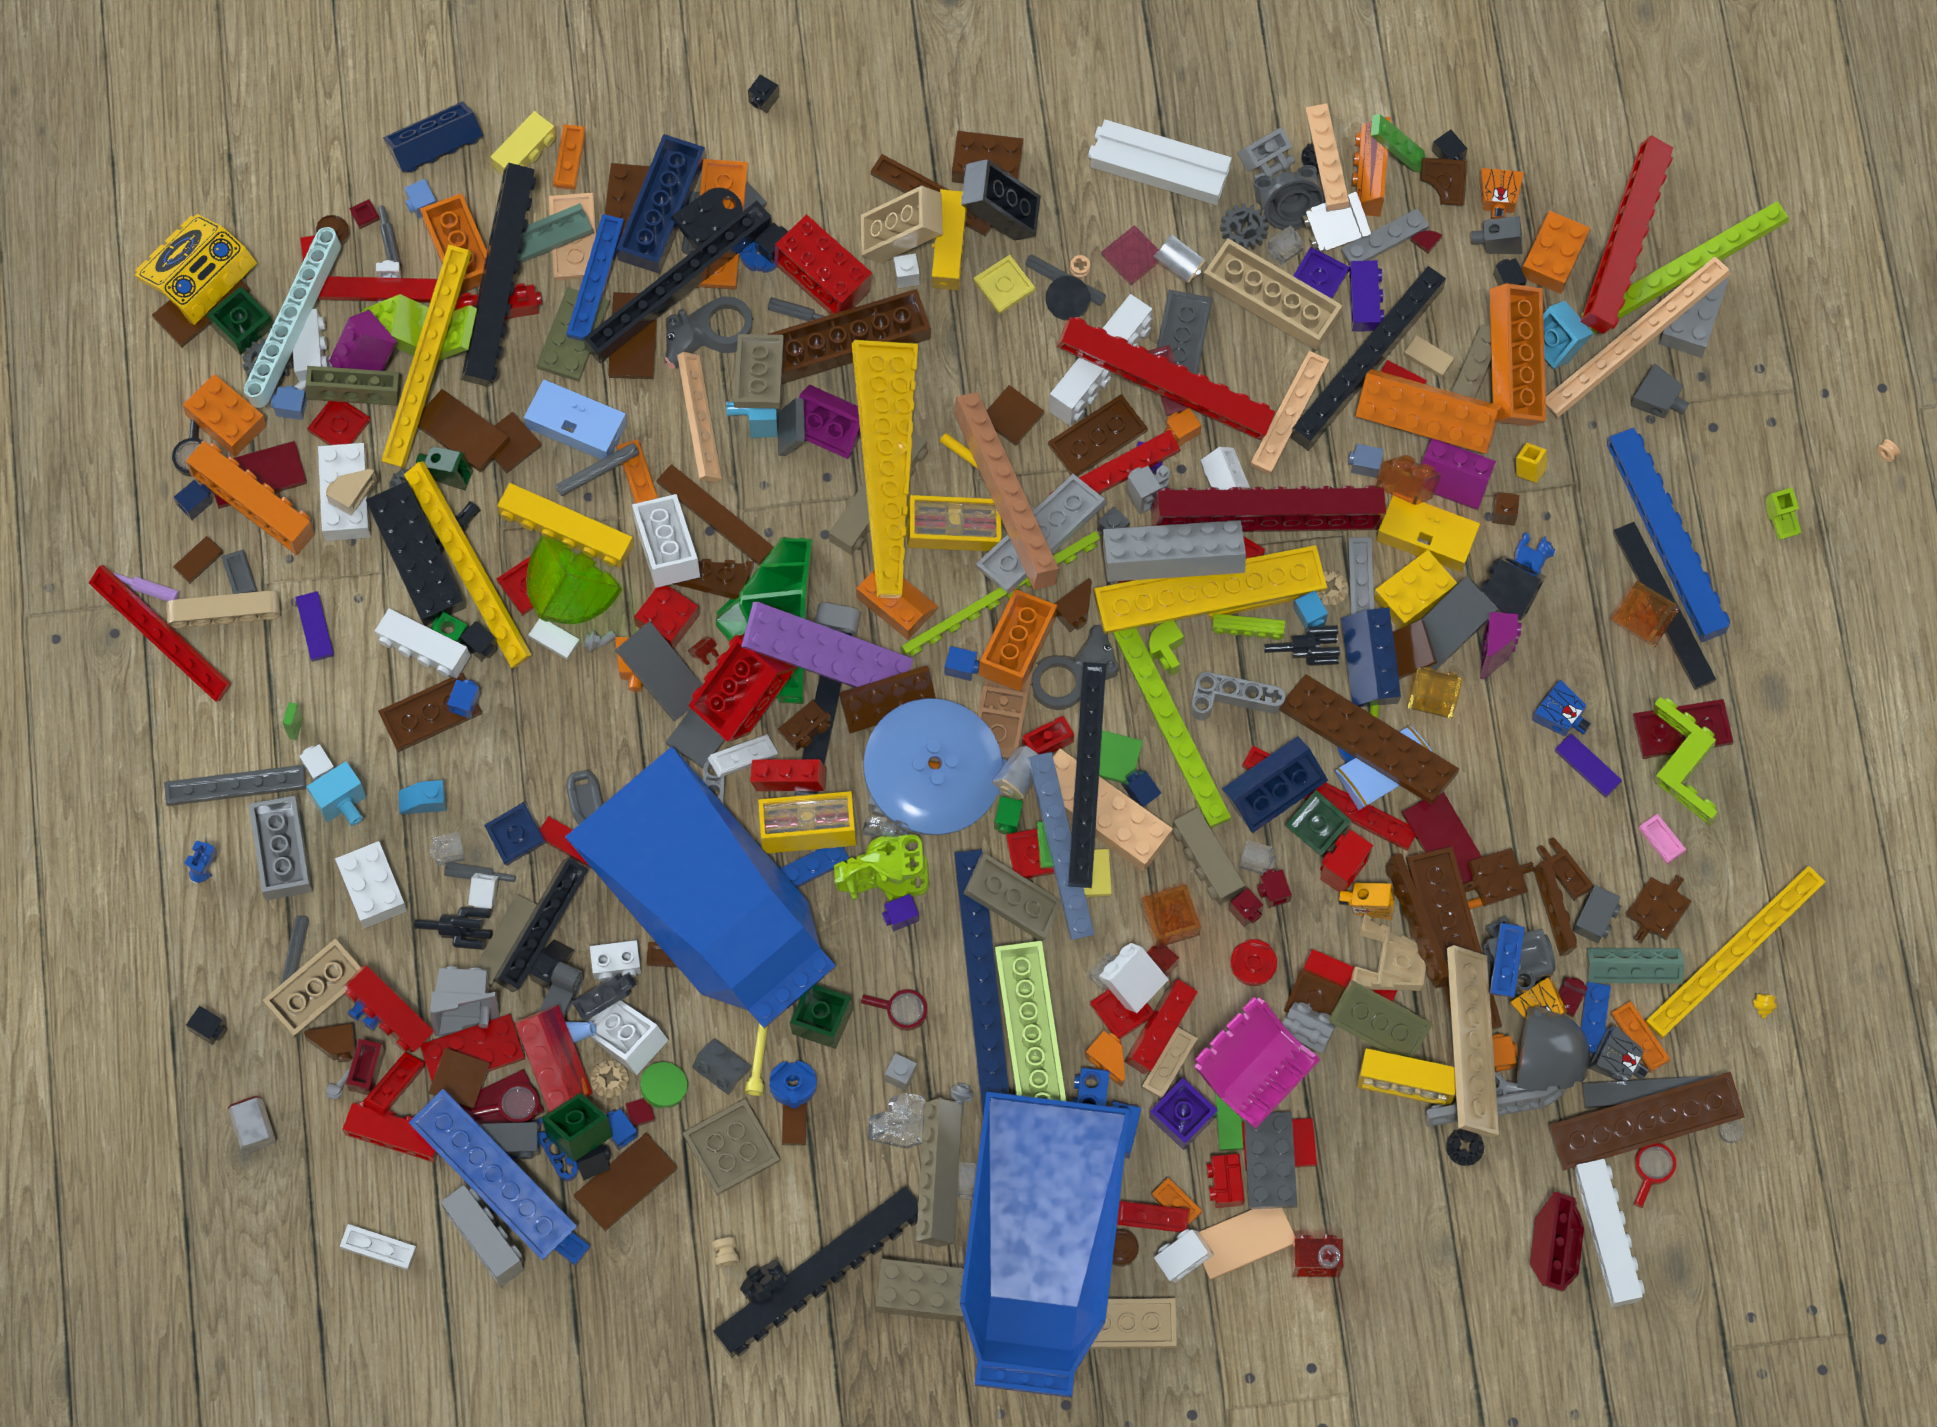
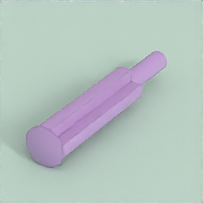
M113 573L120 581L131 585L132 590L165 601L176 600L179 597V591L136 576L134 579Z

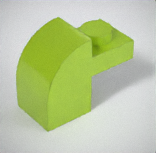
M1793 487L1771 493L1766 497L1768 519L1772 520L1778 541L1802 533L1795 513L1799 506Z
M1175 621L1164 622L1158 625L1151 633L1148 647L1152 660L1159 658L1160 666L1164 671L1168 670L1171 676L1178 673L1180 663L1172 650L1183 645L1184 636Z

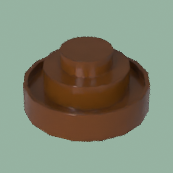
M327 215L318 221L315 230L316 234L321 228L330 227L335 231L341 245L347 241L349 227L344 219L336 215Z
M1116 1231L1113 1265L1124 1267L1135 1261L1139 1245L1133 1234L1127 1231Z

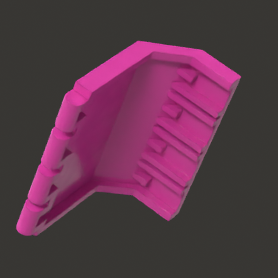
M1253 997L1242 1008L1244 1014L1238 1013L1226 1025L1228 1031L1222 1030L1209 1043L1212 1048L1208 1049L1206 1047L1195 1058L1197 1064L1194 1066L1215 1094L1241 1119L1255 1129L1320 1061L1315 1053L1303 1046L1287 1031L1271 1008L1260 997L1258 999Z

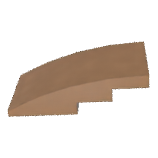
M1030 672L1021 692L992 680L984 679L977 716L986 723L994 734L1003 758H1009L1013 751L1019 748L1033 672Z

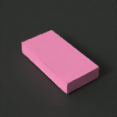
M1656 814L1639 826L1638 829L1667 865L1686 852V848L1659 814Z

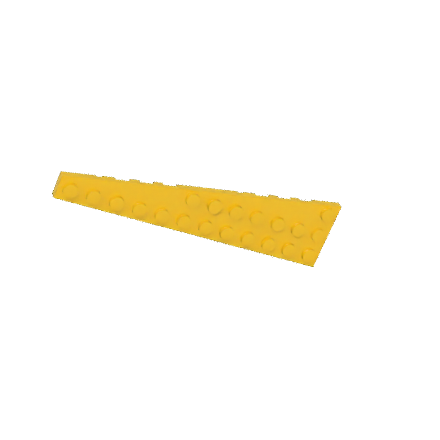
M854 340L852 342V353L877 597L900 598L903 587L904 537L906 536L905 518L908 510L906 503L907 495L909 494L911 434L913 432L912 411L914 410L913 394L916 386L914 379L917 369L918 344Z

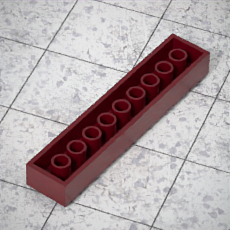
M1374 485L1365 486L1364 488H1355L1354 486H1344L1342 488L1322 486L1318 489H1310L1307 486L1297 487L1296 489H1287L1283 486L1275 487L1274 489H1264L1263 487L1242 489L1240 487H1232L1228 490H1219L1217 487H1210L1206 490H1197L1192 487L1183 490L1163 488L1157 491L1151 506L1152 526L1241 520L1242 532L1378 530L1386 515L1384 488H1377Z

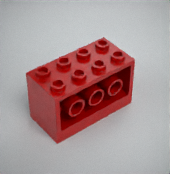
M807 214L775 244L774 264L830 315L855 308L870 293L872 272Z
M745 634L736 635L730 640L728 644L730 646L729 649L716 660L717 666L706 674L704 684L694 691L691 696L693 699L688 705L727 742L751 733L797 669L796 666L741 647Z

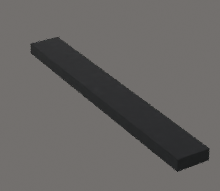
M1635 522L1615 529L1613 535L1694 690L1715 682L1716 677Z
M841 632L852 636V633ZM821 675L814 702L825 713L828 712L831 715V723L824 733H818L812 738L811 744L804 748L802 759H820L825 767L842 683ZM795 791L794 796L819 794V791Z

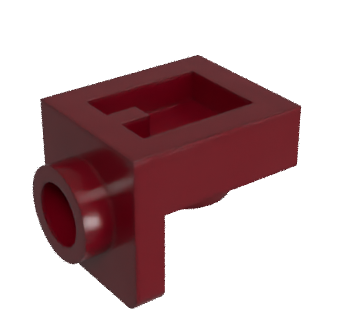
M1566 977L1559 992L1567 1011L1566 1014L1574 1017L1588 989L1583 981L1574 977Z

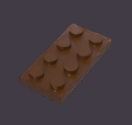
M927 665L839 693L847 729L850 734L878 725L888 713L903 704L921 699H936L930 670Z

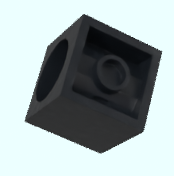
M1505 555L1493 562L1489 570L1492 576L1483 582L1480 589L1500 611L1508 614H1518V620L1521 621L1526 617L1546 576Z

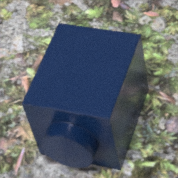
M195 480L174 496L176 505L191 521L212 504L209 496L211 494L210 490L203 483L199 485Z
M1135 769L1125 776L1126 780L1121 783L1130 798L1142 807H1145L1161 794L1147 771H1137Z

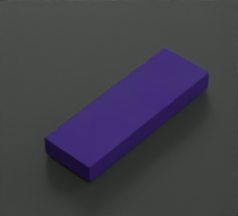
M318 591L296 596L311 661L314 662L333 657L334 654Z
M1572 733L1555 749V752L1605 798L1621 784L1622 779Z

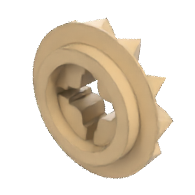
M1331 570L1323 572L1326 584L1329 585L1334 581V588L1336 590L1331 589L1327 594H1325L1326 591L1317 592V595L1324 605H1337L1347 596L1349 586L1346 578L1340 572H1333Z
M605 1060L596 1065L591 1073L593 1090L605 1098L619 1096L628 1085L629 1077L625 1067L615 1060ZM612 1070L613 1078L616 1080L611 1081L606 1087V1080L602 1076H608Z

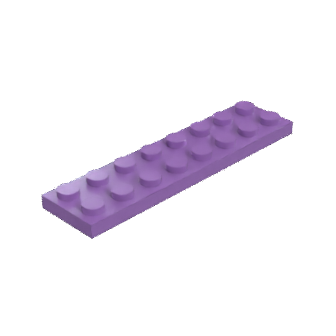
M753 602L741 646L854 688L910 671L913 658L759 602Z

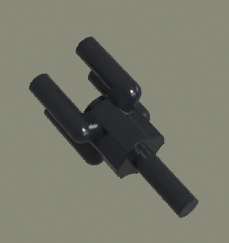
M1338 625L1308 627L1306 635L1291 636V643L1264 644V653L1292 652L1293 659L1306 658V663L1309 666L1339 665V647L1320 648V644L1337 643Z
M460 907L457 915L442 914L439 921L419 919L414 921L415 929L438 930L442 938H452V945L455 948L484 950V940L465 938L491 939L493 936V930L482 929V919L468 918H490L491 909Z

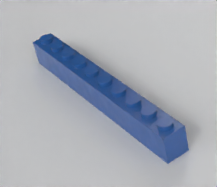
M1635 428L1612 435L1607 442L1609 452L1700 642L1702 643L1726 634L1730 626L1729 616L1721 609L1720 597L1716 591L1713 592L1710 586L1711 579L1706 571L1704 572L1700 565L1701 558L1698 552H1694L1691 546L1692 540L1689 533L1683 530L1681 516L1672 507L1671 495L1668 492L1666 493L1662 486L1663 479L1660 473H1656L1653 467L1654 461L1651 454L1646 453L1642 435L1640 433L1637 434Z

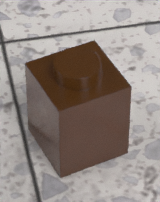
M1497 492L1493 507L1492 523L1515 526L1518 517L1520 495Z

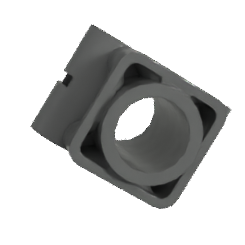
M1543 929L1524 932L1517 979L1523 980L1526 987L1520 986L1517 980L1516 997L1528 992L1535 982L1551 977L1556 970L1553 948L1548 935H1544ZM1498 937L1488 939L1486 944L1482 946L1483 954L1487 955V962L1491 968L1490 982H1492Z

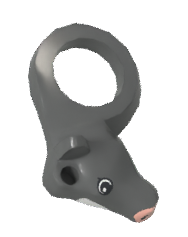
M724 296L707 303L689 315H686L683 309L678 310V315H670L666 319L667 350L664 358L666 366L670 369L679 368L677 355L682 352L693 354L701 346L722 353L736 352L738 334H751L752 321L754 319L751 310L743 301L735 297ZM733 309L739 312L744 318L742 330L730 337L715 334L710 327V320L719 310Z
M1102 625L1091 627L1088 639L1075 657L1050 655L1036 662L1038 666L1034 670L1032 689L1034 692L1033 696L1037 702L1046 708L1054 710H1065L1080 702L1083 662L1106 664L1105 680L1117 676L1119 672L1118 663L1115 660L1108 634H1104ZM1053 667L1066 668L1075 677V688L1065 697L1057 698L1048 695L1040 684L1041 676L1045 671Z

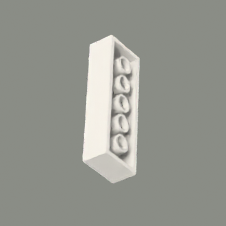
M1130 294L1103 329L1113 337H1122L1128 341L1127 343L1138 346L1140 339H1145L1151 332L1152 308ZM1078 358L1050 393L1049 412L1071 427L1075 421L1079 422L1087 405H1092L1096 401L1102 387L1105 389L1109 385L1113 373L1082 358Z

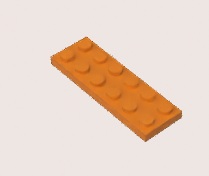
M703 159L700 196L713 188L728 189L738 196L744 211L748 162ZM723 200L725 208H734L731 200ZM740 252L696 287L736 289Z

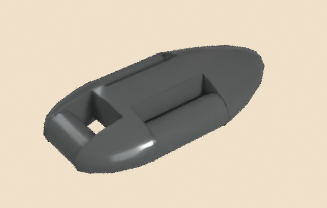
M589 770L574 772L568 776L566 789L570 808L575 821L579 825L603 805L600 787L595 775ZM588 779L589 783L575 786L574 782Z

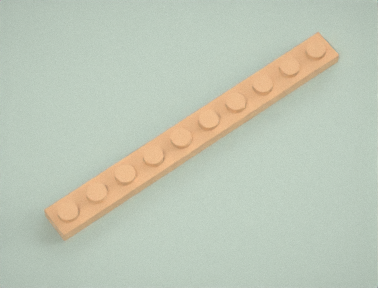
M1716 256L1547 395L1546 407L1559 418L1730 276V270Z

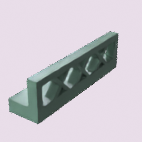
M581 203L527 225L526 231L521 234L520 240H523L524 243L521 253L517 254L516 261H519L520 264L594 233L588 215Z
M1587 948L1589 963L1588 982L1683 984L1685 963L1681 949ZM1594 956H1602L1604 958H1594ZM1666 957H1676L1677 959H1668Z

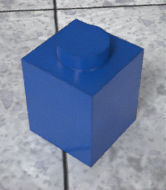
M950 646L944 667V675L971 681L973 674L977 675L980 661H977V652Z
M456 680L447 703L449 712L471 719L480 697L479 686L470 680Z
M621 1109L616 1112L613 1110L606 1114L613 1135L610 1139L618 1150H621L638 1138L637 1130Z

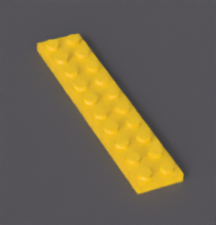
M1314 545L1247 558L1245 573L1134 580L1094 588V595L1103 632L1108 634L1306 595L1313 591H1316V593L1327 590V584L1317 546Z

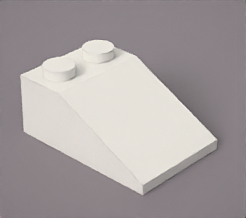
M621 1000L596 1014L588 1021H592L596 1028V1034L589 1037L620 1064L636 1075L668 1042L666 1036L655 1023Z

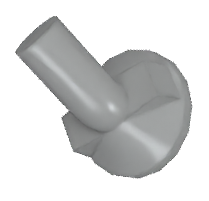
M591 630L590 634L586 633L584 647H587L590 653L614 640L616 635L611 630L600 638L594 630Z
M957 1083V1086L951 1087L950 1096L955 1099V1103L962 1104V1118L964 1102H971L974 1092L970 1090L971 1087L969 1085Z

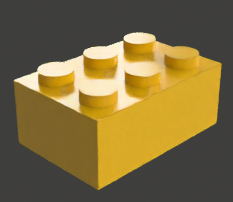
M1427 550L1376 588L1374 601L1380 608H1390L1391 621L1398 629L1417 622L1428 614L1457 586V582L1431 552Z

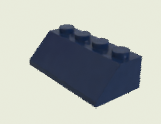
M462 101L383 137V140L397 167L403 173L405 171H414L422 163H431L444 153H453L464 144H473L483 134L473 111Z
M1390 608L1364 610L1341 618L1352 703L1359 707L1398 704L1401 698Z
M1297 736L1226 785L1222 790L1251 833H1254L1329 780L1310 748Z

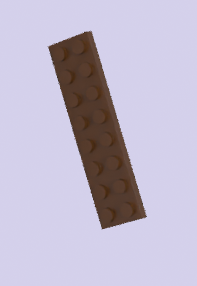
M1307 674L1288 694L1283 705L1279 708V711L1433 805L1459 772V768Z
M1453 847L1407 857L1406 861L1410 875L1447 966V948L1453 945L1482 954ZM1448 980L1444 987H1442V991L1452 1024L1450 986ZM1489 980V993H1490L1491 983H1490V980ZM1490 994L1492 1030L1501 1028L1502 1023L1494 995Z
M1727 1072L1549 1125V1129L1562 1171L1575 1168L1578 1164L1609 1158L1745 1118L1732 1074Z

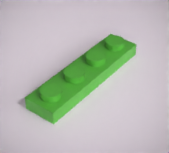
M1381 114L1372 115L1371 136L1414 172H1420L1422 170V158L1425 157L1424 150Z

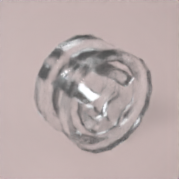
M1325 1245L1318 1253V1262L1324 1268H1333L1340 1260V1252L1334 1245ZM1325 1251H1328L1329 1254H1335L1333 1262L1323 1259Z

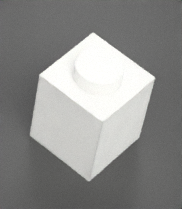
M916 254L894 257L897 288L920 285Z
M320 744L308 747L300 755L302 764L313 781L334 769Z
M475 873L471 878L468 905H472L474 908H492L496 901L499 876Z

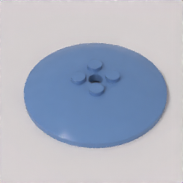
M942 699L915 700L903 704L888 713L873 730L865 749L863 762L867 789L880 811L900 827L924 835L955 833L978 821L991 807L999 792V789L992 781L1003 767L999 745L986 723L966 707ZM930 759H938L941 767L937 770L931 769L928 765Z

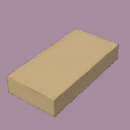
M1417 335L1404 352L1405 357L1443 378L1454 361V357Z

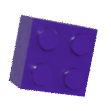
M1182 1078L1150 1111L1149 1118L1179 1147L1185 1150L1216 1118L1218 1110Z

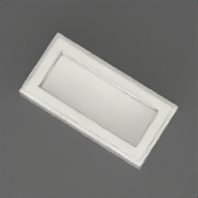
M540 617L528 635L530 639L567 661L580 643L578 638Z

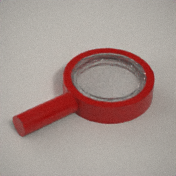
M1660 1143L1641 1148L1636 1155L1635 1170L1643 1180L1634 1205L1639 1208H1643L1652 1184L1665 1183L1675 1172L1676 1158L1672 1150Z

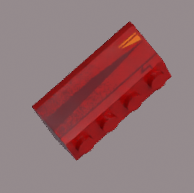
M559 1005L514 1022L549 1112L579 1093L585 1097L592 1094Z

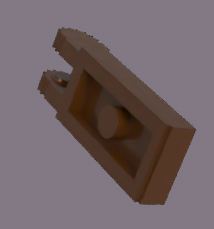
M1552 837L1548 840L1550 847L1557 854L1555 857L1552 858L1543 845L1537 847L1536 850L1543 861H1551V865L1556 871L1557 880L1573 901L1593 889L1594 886L1568 851L1564 850L1555 838Z

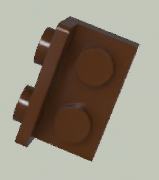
M812 700L779 727L778 732L795 751H798L801 747L804 749L809 746L814 736L818 733H824L830 727L831 715L828 712L825 713Z

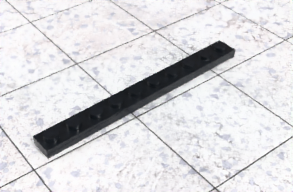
M1083 662L1068 887L1092 888L1106 664Z

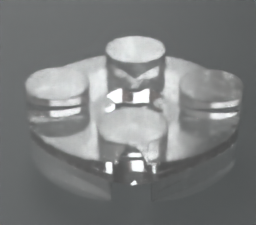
M868 817L864 823L862 834L875 838L880 836L898 837L909 835L910 826L899 820H895V824L887 822L888 818Z

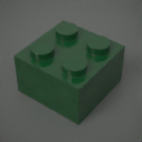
M241 286L207 314L211 327L239 355L243 354L246 348H250L253 341L257 342L273 327L271 316Z
M1315 790L1285 826L1318 855L1323 857L1353 822Z
M818 985L813 986L800 998L791 1018L790 1027L792 1034L836 1049L854 1009L852 997Z
M581 1093L542 1117L547 1138L574 1162L613 1137L608 1117Z

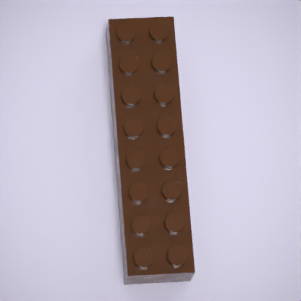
M914 289L765 335L784 336L781 384L853 363L852 342L854 340L916 344L931 339V328L918 291Z

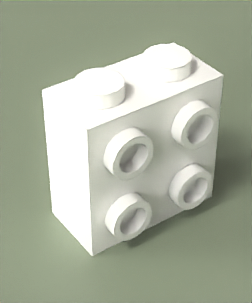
M1133 943L1123 947L1117 958L1107 964L1104 971L1099 975L1122 1005L1135 1013H1138L1169 980L1146 951Z

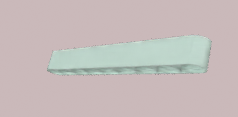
M330 227L321 228L317 232L245 384L244 392L251 405L255 408L264 407L269 402L340 251V241L335 231Z

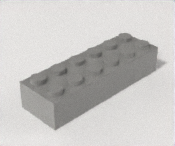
M1241 520L1103 529V551L1107 582L1245 573L1246 552Z

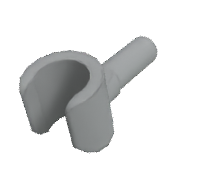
M349 1069L337 1085L329 1083L326 1090L328 1098L339 1099L341 1097L343 1086L347 1081L350 1071Z

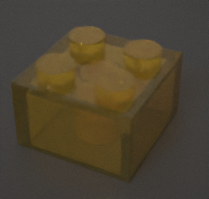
M1430 667L1417 668L1407 708L1452 719L1463 678L1450 672L1445 674L1439 673Z

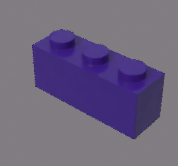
M1378 260L1351 261L1349 282L1352 332L1374 331L1384 319V310H1380V303H1383V289H1379V282H1382V269H1378Z

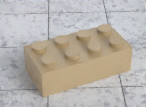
M920 186L862 214L861 256L883 263L942 235L941 193Z
M335 938L262 1000L263 1005L294 1039L345 996L346 990L343 986L361 967Z

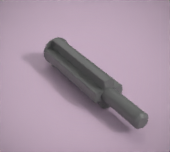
M381 205L378 207L382 223L380 230L387 260L399 262L401 267L402 264L400 263L392 224L388 223L385 206Z
M773 297L770 298L768 303V310L805 321L825 317L815 313V309Z
M446 862L444 868V875L450 877L471 879L475 873L499 876L498 880L516 881L515 875L495 873L491 868Z

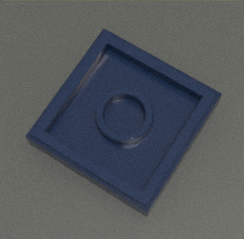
M525 802L484 825L506 866L547 843Z

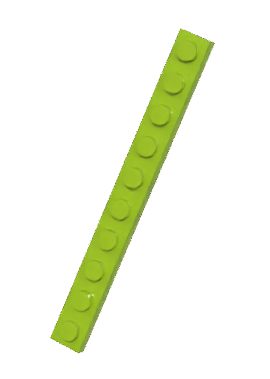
M1776 201L1633 283L1624 295L1625 303L1618 313L1619 319L1685 282L1715 256L1721 261L1790 221L1788 215L1780 203ZM1588 326V328H1589L1593 333L1598 332V331H1596V330H1594V329H1592L1591 327Z
M1092 532L1055 554L1053 557L1057 566L1064 562L1066 565L1078 559L1077 554L1082 551L1087 554L1097 547L1096 543L1100 540L1097 532ZM1028 577L1015 589L1019 590L1025 585L1030 588L1032 585ZM1001 588L996 589L905 643L899 649L900 652L905 656L910 654L911 657L923 651L922 646L930 643L931 646L943 639L941 635L948 631L950 634L962 628L961 623L969 620V622H972L982 616L981 611L986 608L991 611L1001 604L1000 600L1007 597L1010 599L1014 590L1007 594Z
M1137 628L1113 632L1112 635L1208 826L1211 829L1231 820V816Z

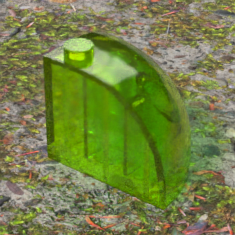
M541 535L532 552L527 571V592L529 600L537 612V616L545 622L578 624L591 620L602 614L613 604L622 588L607 571L603 573L600 569L596 568L594 560L582 552L578 555L567 548V544L556 539Z

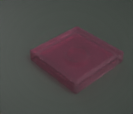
M1134 225L1105 248L1101 255L1130 285H1133L1158 264L1153 257L1159 249Z

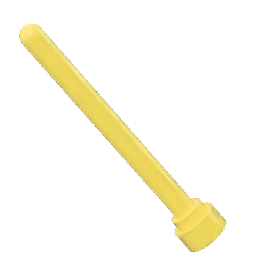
M760 1024L758 1026L752 1075L745 1083L744 1093L752 1096H762L764 1091L761 1072L768 1026L764 1029Z

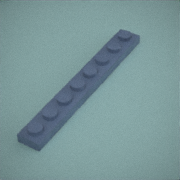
M1052 752L1028 757L1070 940L1093 936L1095 934L1084 888L1068 887L1072 836Z

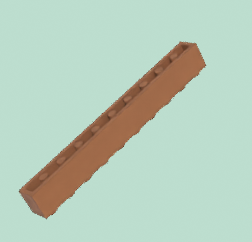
M978 392L957 396L953 414L1033 590L1055 585L1059 568Z

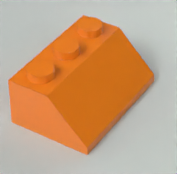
M875 571L871 572L856 588L857 599L907 640L939 608L905 578H903L902 595L900 598L877 597Z

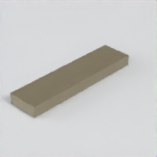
M517 894L474 967L487 970L489 986L491 987L494 984L493 979L537 905Z

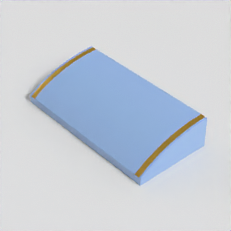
M1411 725L1400 731L1432 751ZM1357 758L1335 770L1358 810L1400 786Z

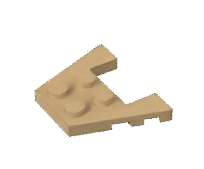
M1364 914L1361 919L1359 935L1382 942L1378 972L1355 966L1351 979L1370 990L1421 991L1424 984L1426 965L1420 957L1417 943L1404 935L1401 937L1389 931L1390 927L1383 923L1380 926L1371 921V916Z

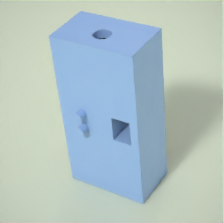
M544 379L524 416L525 426L528 429L601 460L613 453L627 426L626 413Z

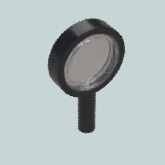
M192 419L190 422L189 438L180 441L172 452V461L177 471L190 477L192 476L186 460L203 441L198 439L199 425Z

